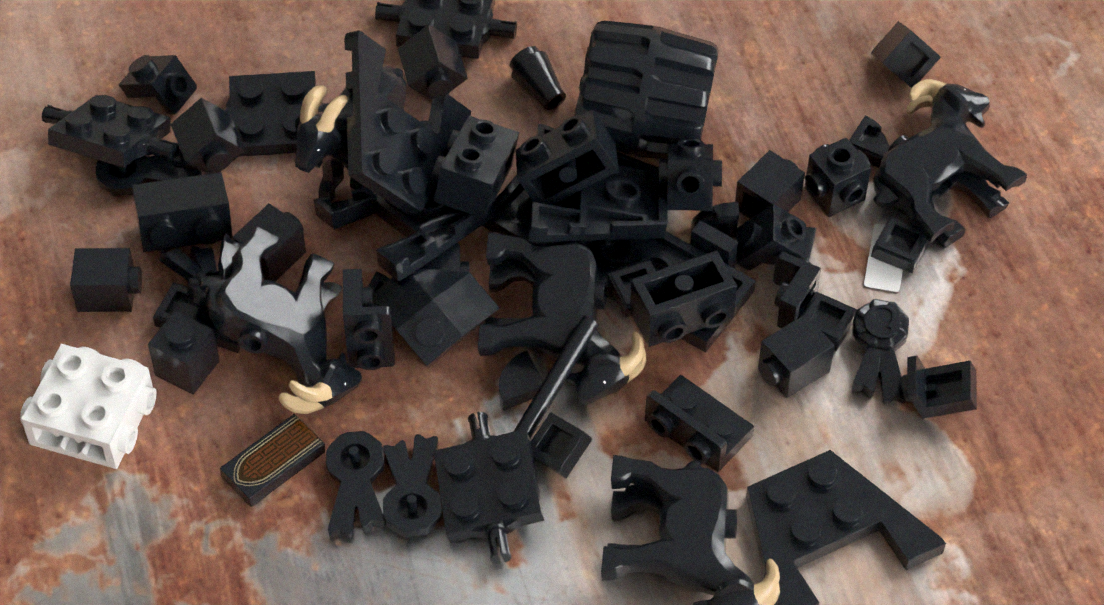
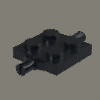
M406 0L402 5L377 2L375 9L376 20L399 22L396 33V47L403 45L429 24L457 42L462 57L479 59L482 46L491 35L515 39L517 33V21L493 19L492 12L495 0Z
M315 71L229 76L230 97L225 111L230 113L246 150L239 157L296 153L297 134L295 119L300 116L304 97L316 86ZM321 103L318 112H324L329 103Z
M95 95L76 110L66 111L48 104L42 111V121L54 124L48 129V145L124 168L135 159L152 154L173 161L179 153L178 143L162 139L171 132V117L153 112L149 107L132 106L116 101L115 98L108 95Z
M477 412L479 423L474 413L468 416L472 440L464 444L434 451L446 535L450 543L473 537L488 538L491 554L490 560L493 563L500 564V554L504 562L511 559L507 534L521 526L545 521L531 441L527 430L522 429L497 436L490 435L488 415L485 412Z

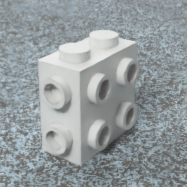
M61 344L53 360L49 359L45 363L41 372L40 384L34 396L28 397L24 402L20 421L23 424L29 445L117 469L124 454H129L133 450L138 435L137 427L143 415L151 413L155 405L157 392L152 386L148 367L143 366L139 362L127 358L119 360L101 355L89 347L76 348Z

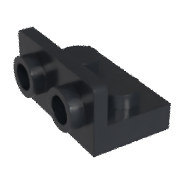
M343 269V321L349 366L365 370L393 367L395 365L391 308L389 306L373 307L372 287H363L362 269Z
M681 374L662 394L652 390L646 396L645 421L648 422L650 428L659 436L669 437L682 446L693 460L700 461L701 464H707L717 472L753 437V424Z

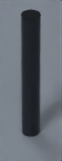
M585 315L582 316L514 431L526 429L530 439L532 438L598 328L599 324Z

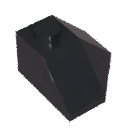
M419 268L400 281L392 277L373 293V302L377 306H389L391 308L392 325L427 367L432 366L500 309L472 274L468 272Z

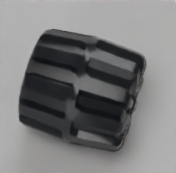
M605 20L597 22L592 29L590 43L586 51L584 73L580 80V93L574 116H581L594 110L615 141L616 152L635 157L668 159L669 144H677L678 141L683 139L701 140L719 53L718 47L711 41L663 27Z

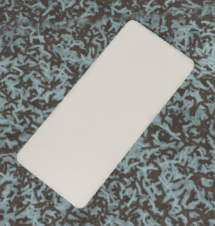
M875 224L864 286L899 292L903 270L871 257L873 246L885 226Z

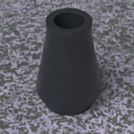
M530 46L521 50L512 58L509 64L512 70L511 77L537 99L545 110H552L563 103L566 94L560 86L545 51H540L536 46Z

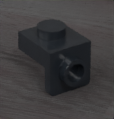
M176 55L141 56L129 66V73L119 83V87L127 98L156 97L168 114H176L197 89L196 83Z
M775 204L737 227L736 240L738 247L736 264L749 271L781 251L795 257L805 258L807 256L805 222Z
M917 355L907 357V374L901 378L902 391L905 400L908 403H913L922 419L977 410L976 369L971 360L925 369Z

